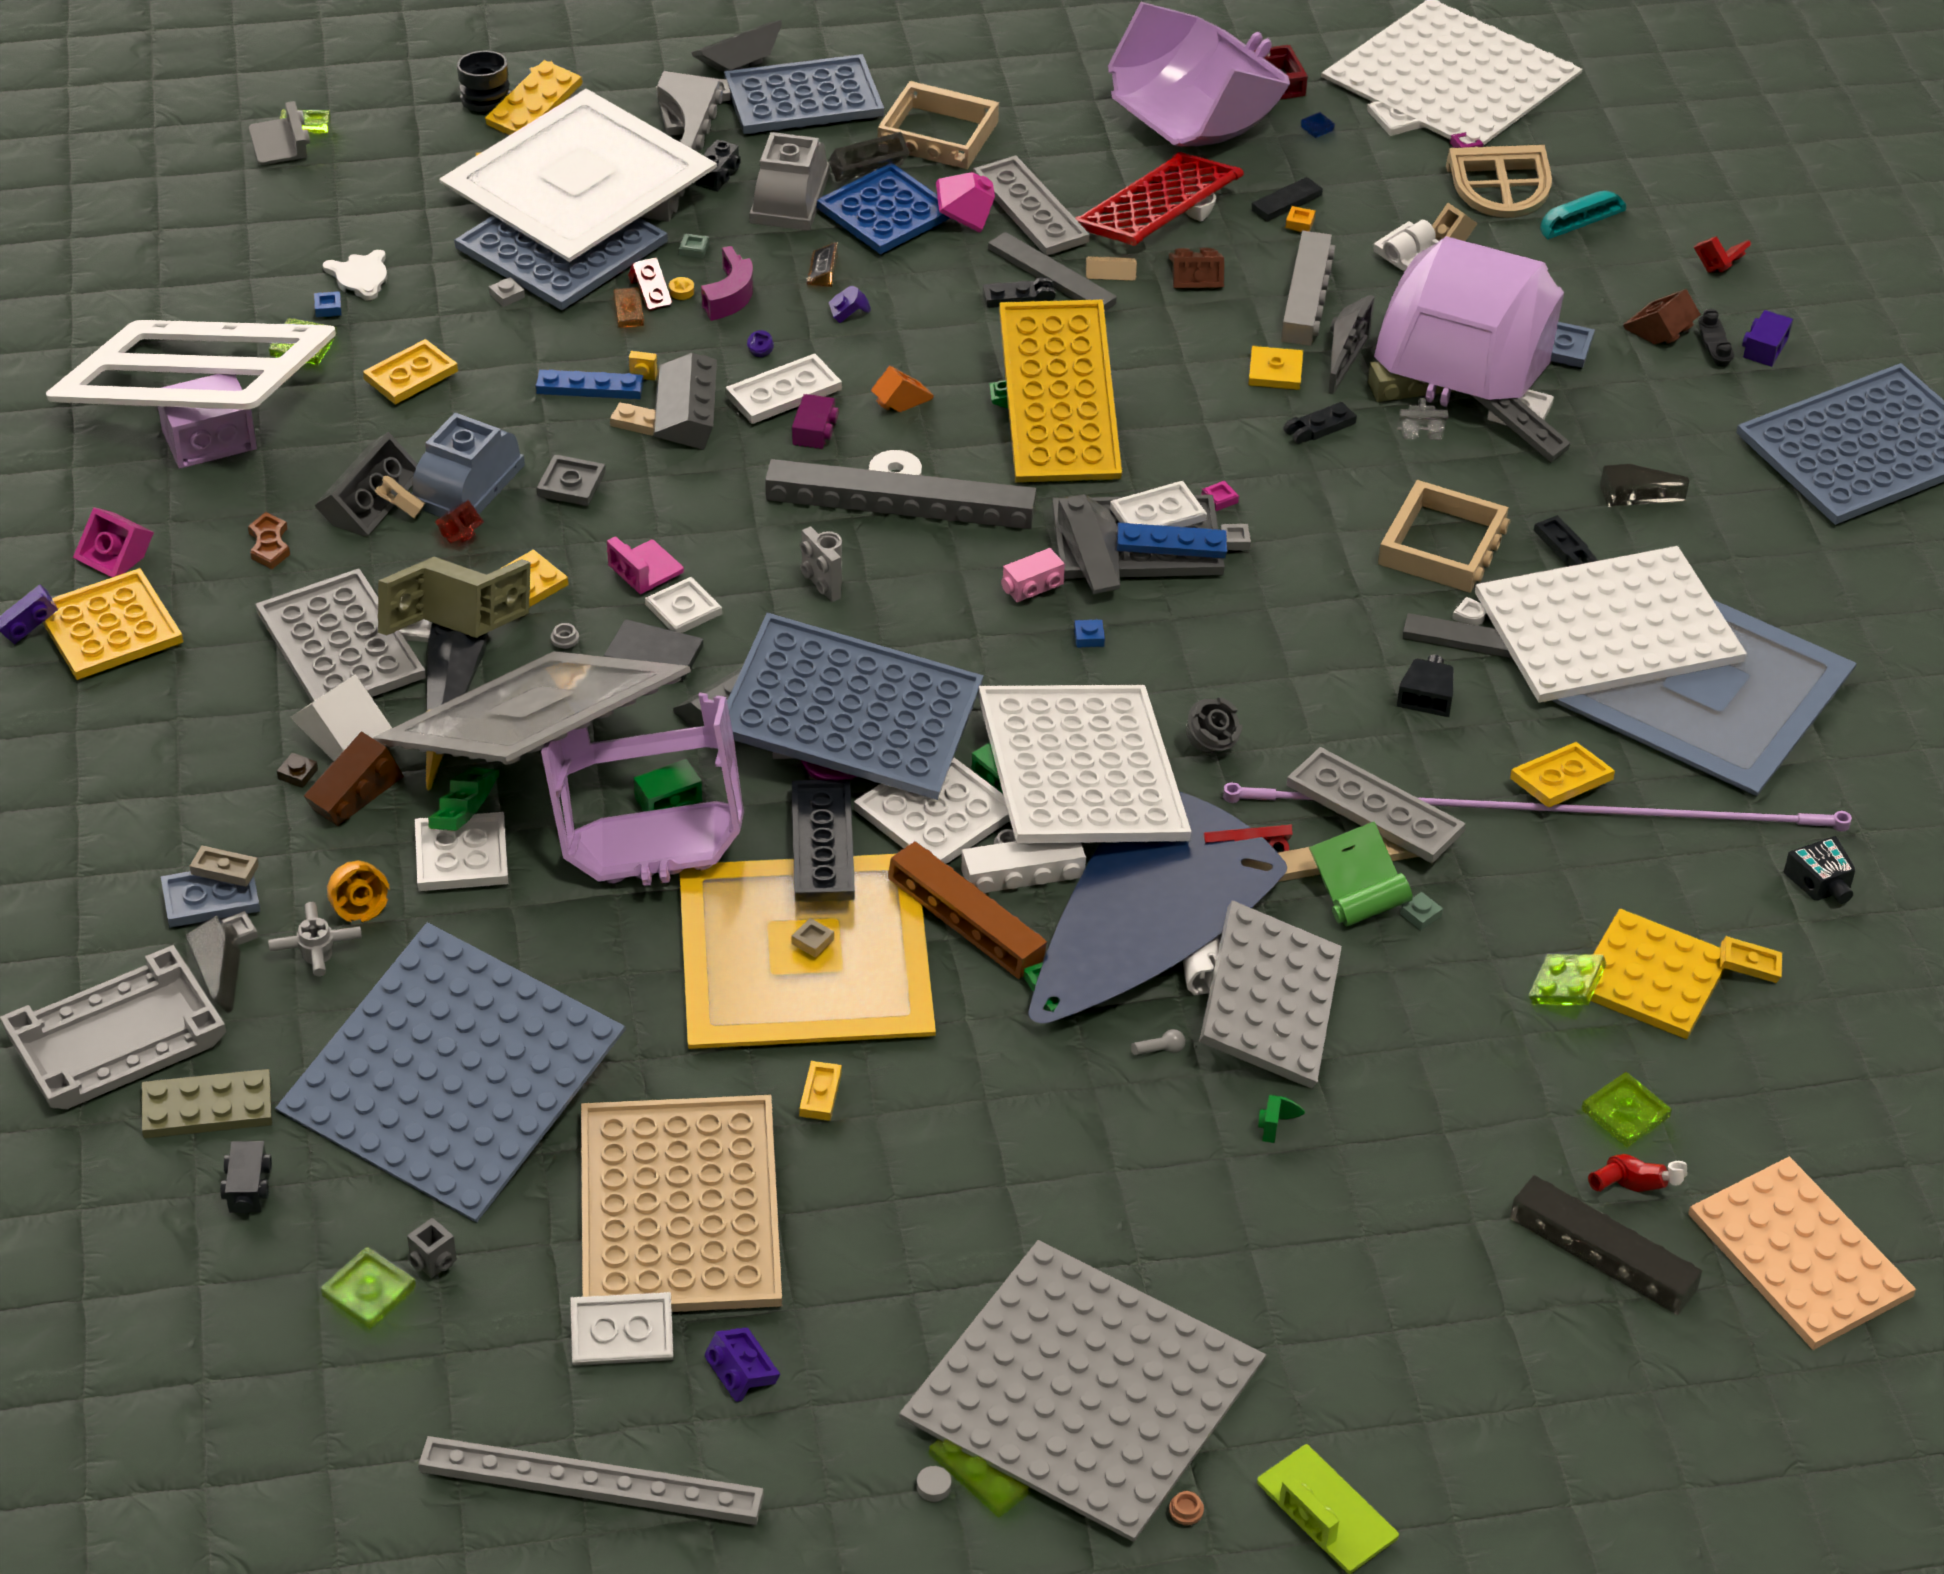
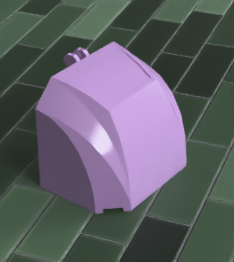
M1140 2L1108 65L1109 73H1112L1114 91H1111L1112 98L1176 146L1216 144L1241 135L1260 122L1278 103L1290 82L1288 75L1263 58L1270 52L1272 43L1268 38L1262 41L1260 32L1254 33L1245 45L1227 31L1197 16Z
M1446 236L1436 244L1418 253L1404 272L1386 311L1374 357L1391 373L1429 383L1426 392V401L1432 403L1437 385L1444 387L1440 404L1445 407L1449 402L1451 389L1488 400L1521 398L1550 364L1564 292L1561 287H1557L1548 273V267L1544 262Z

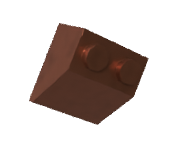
M1687 289L1650 302L1624 323L1623 326L1627 331L1653 344L1663 341L1669 344L1680 337L1679 332L1691 328L1694 325L1693 321L1701 314Z

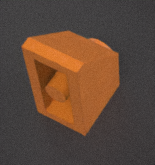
M892 366L886 369L871 389L878 397L876 402L886 410H889L891 407L898 412L928 402L934 397L920 381Z

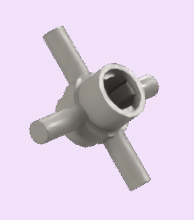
M308 902L304 906L306 920L299 925L297 935L269 939V950L271 952L299 948L303 959L307 963L312 964L314 975L320 977L326 973L325 962L332 956L333 942L362 938L361 929L358 926L331 930L324 919L318 918L316 903Z

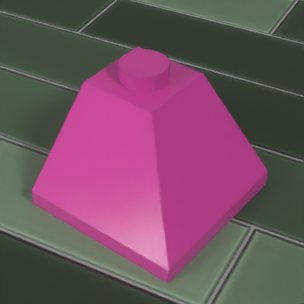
M973 172L938 179L936 181L939 212L980 233L984 228L995 198L993 182L987 177L979 176Z

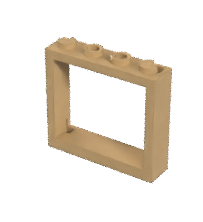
M909 81L878 126V147L968 169L998 123L999 102ZM912 107L979 123L966 146L898 129ZM958 150L964 151L965 153H958Z
M1416 480L1380 545L1378 564L1471 593L1477 581L1481 582L1484 575V567L1490 566L1493 557L1492 551L1499 549L1502 540L1501 534L1506 535L1507 528L1510 524V519L1507 518L1509 507ZM1422 506L1489 526L1469 565L1401 545Z

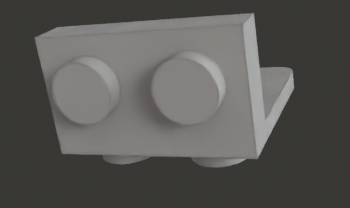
M295 101L285 103L286 118L254 123L249 126L256 158L260 165L307 157L306 144H310L308 130H303L302 125H305L302 110H297Z

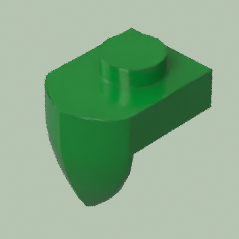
M1269 1094L1267 1110L1260 1109L1258 1128L1264 1129L1262 1141L1275 1143L1278 1120L1300 1117L1305 1114V1110L1296 1102L1286 1097Z

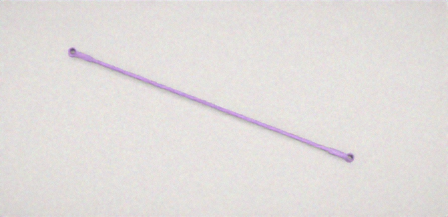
M1233 782L1227 783L1224 786L1223 793L1224 800L1229 803H1236L1240 799L1276 800V798L1313 800L1299 792L1276 791V789L1246 788ZM1418 798L1432 806L1797 823V825L1832 826L1837 831H1847L1852 819L1851 815L1845 811H1838L1834 815L1798 813V815L1563 804H1556L1548 808L1542 803Z

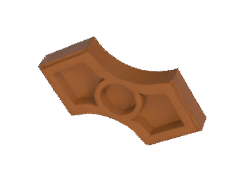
M265 512L248 526L249 534L257 540L250 551L252 560L273 569L290 555L288 545L281 540L282 535L287 530V522Z

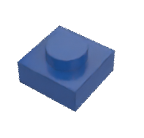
M340 291L314 293L316 317L342 315Z
M1075 620L1074 632L1077 648L1104 647L1105 636L1102 620Z

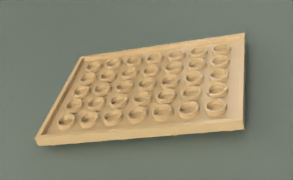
M771 1095L581 1103L583 1297L671 1292L672 1312L782 1306Z

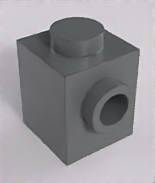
M433 1217L407 1235L409 1262L417 1271L422 1270L430 1278H433L441 1271L449 1269L453 1262L457 1260L454 1236Z

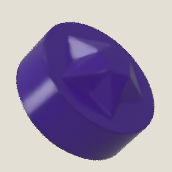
M758 330L748 337L747 345L752 355L765 357L772 352L774 341L770 333Z

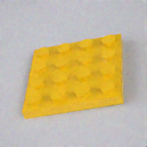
M141 568L52 598L59 610L42 622L76 680L183 643L182 633Z
M1619 909L1578 979L1573 994L1688 1039L1726 968L1720 967V947Z

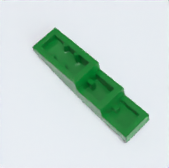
M471 767L451 779L450 792L439 798V811L428 817L429 829L457 831L466 824L489 795L499 776V769Z

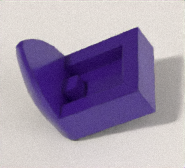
M855 286L847 287L828 302L834 319L839 323L859 308L867 313L871 311L867 297Z

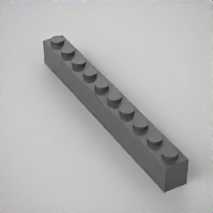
M771 459L765 479L766 500L1023 529H1032L1036 507V488L775 459Z

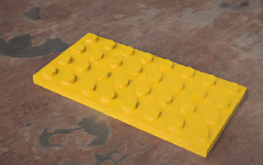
M1103 300L1000 302L999 314L1015 482L1121 479L1122 468Z

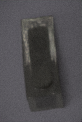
M1633 464L1605 465L1603 467L1600 487L1608 507L1676 502L1686 500L1690 480L1685 476Z
M216 915L188 933L186 937L212 998L229 1013L233 1010L241 953L236 942L239 935L230 922L225 924Z

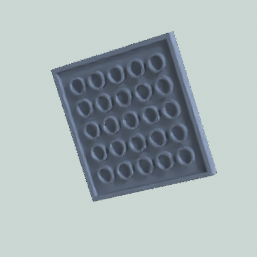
M491 216L454 241L455 248L504 277H511L521 287L563 310L668 241V234L639 217L570 262L495 216Z

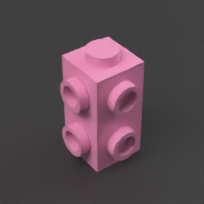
M1051 548L1007 564L1003 566V578L1001 580L1003 590L1010 594L1016 602H1020L1063 585L1065 563Z

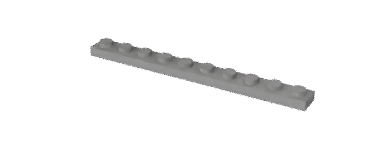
M431 1436L427 1437L419 1461V1471L422 1473L757 1525L764 1497V1488Z

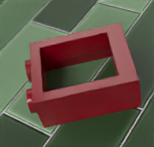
M1290 45L1271 47L1270 53L1263 58L1278 69L1284 68L1290 82L1280 100L1306 96L1308 76Z

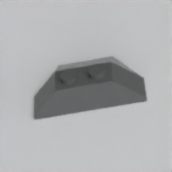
M781 20L765 23L695 50L691 54L694 58L720 72L743 69L742 66L748 63L749 66L760 64L763 62L762 58L770 55L782 26Z

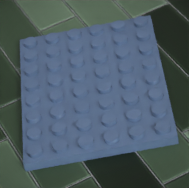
M1902 363L1739 424L1736 433L1835 525L1944 482V400Z
M766 613L727 700L735 741L938 800L976 701L979 686L982 685L983 675Z

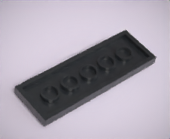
M850 779L792 781L795 902L855 900Z

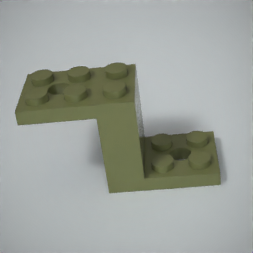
M432 557L379 580L378 633L387 636L423 619L475 638L529 613L531 562L521 559L486 575L437 557Z

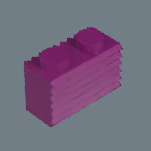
M803 394L801 404L792 424V444L822 449L825 441L831 440L833 433L832 423H837L839 408L835 407V398Z

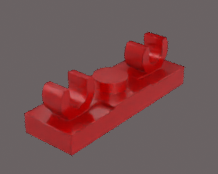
M1292 824L1204 832L1203 836L1205 843L1230 840L1240 841L1263 837L1272 847L1275 844L1280 845L1283 849L1282 852L1289 851V843L1287 841L1293 835Z

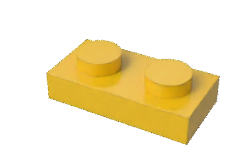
M1726 936L1721 942L1720 967L1777 983L1782 977V952Z
M811 1061L799 1108V1117L831 1121L842 1075V1065Z

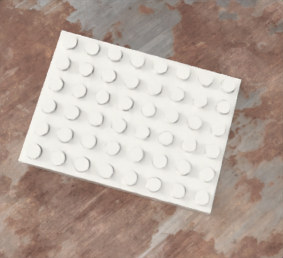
M1678 546L1476 584L1475 594L1538 703L1741 663L1746 660V651Z
M1145 685L979 686L978 699L1016 843L1190 841V825Z

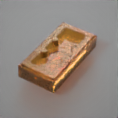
M639 287L614 289L618 328L644 326Z

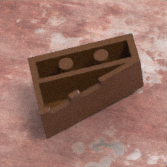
M361 731L306 792L304 797L315 812L336 826H339L402 779L404 775L387 747Z

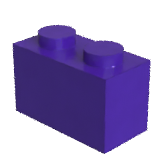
M1764 310L1759 319H1754L1750 332H1746L1743 338L1742 346L1745 347L1743 358L1772 367L1789 339L1793 319Z

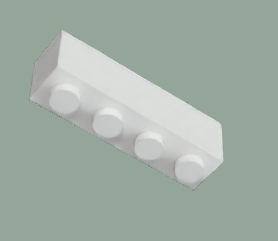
M1014 841L962 849L961 870L963 877L967 881L973 883L983 893L1081 878L1085 870L1086 856L1081 843L1026 844Z

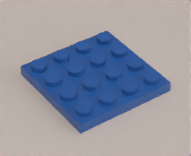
M892 162L817 199V209L879 254L950 219V217L939 212L937 194Z

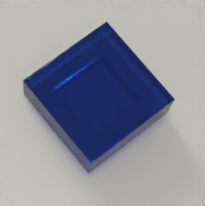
M1321 112L1301 119V127L1315 138L1332 132L1335 128V123Z

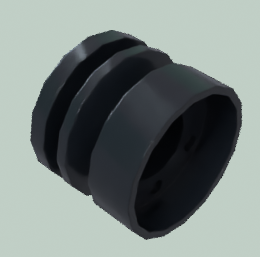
M476 51L466 54L458 60L457 72L458 80L460 81V98L464 107L473 111L489 112L511 93L508 81V63L504 55L493 51Z

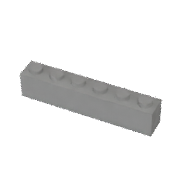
M1302 231L1283 320L1281 342L1311 346L1313 336H1318L1323 313L1322 305L1325 304L1326 290L1328 289L1329 275L1331 274L1332 260L1335 253V245H1331L1332 234Z

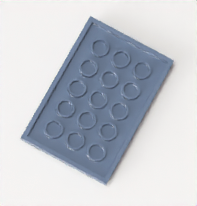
M863 54L724 71V79H727L731 100L743 134H755L762 131H778L785 128H802L809 125H825L832 122H848L856 119H872L884 116V106Z

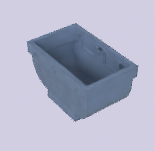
M454 413L425 443L426 452L415 469L413 492L411 494L425 503L423 511L468 527L524 467V455L519 452L517 438L514 434Z

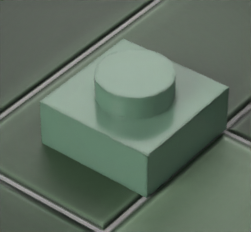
M1423 892L1413 897L1412 901L1401 905L1400 915L1421 931L1442 917L1443 908Z

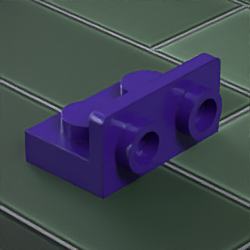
M40 584L0 616V632L15 645L59 609L48 591Z
M748 1327L716 1331L704 1354L706 1360L736 1402L744 1399L749 1388L776 1384L781 1375Z

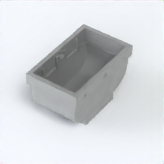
M770 132L760 160V171L755 188L754 202L750 210V223L811 230L818 210L817 199L822 197L830 175V163H827L825 146L822 142H819V138Z

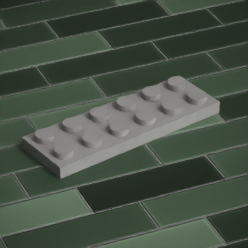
M1016 155L974 168L975 174L985 176L993 182L994 200L1046 256L1089 242V233Z
M1322 747L1318 748L1287 777L1286 786L1361 826L1375 821L1383 838L1430 863H1433L1465 831L1466 823Z

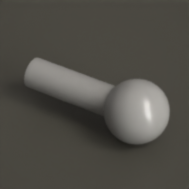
M1171 1029L1166 1031L1161 1038L1132 1043L1131 1051L1133 1055L1160 1050L1176 1053L1184 1048L1185 1037L1180 1031Z

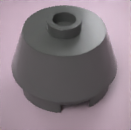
M1218 697L1216 700L1205 698L1196 702L1189 711L1186 726V735L1191 745L1204 753H1214L1233 747L1237 743L1243 727L1240 725L1236 715L1237 708L1231 702L1221 697Z

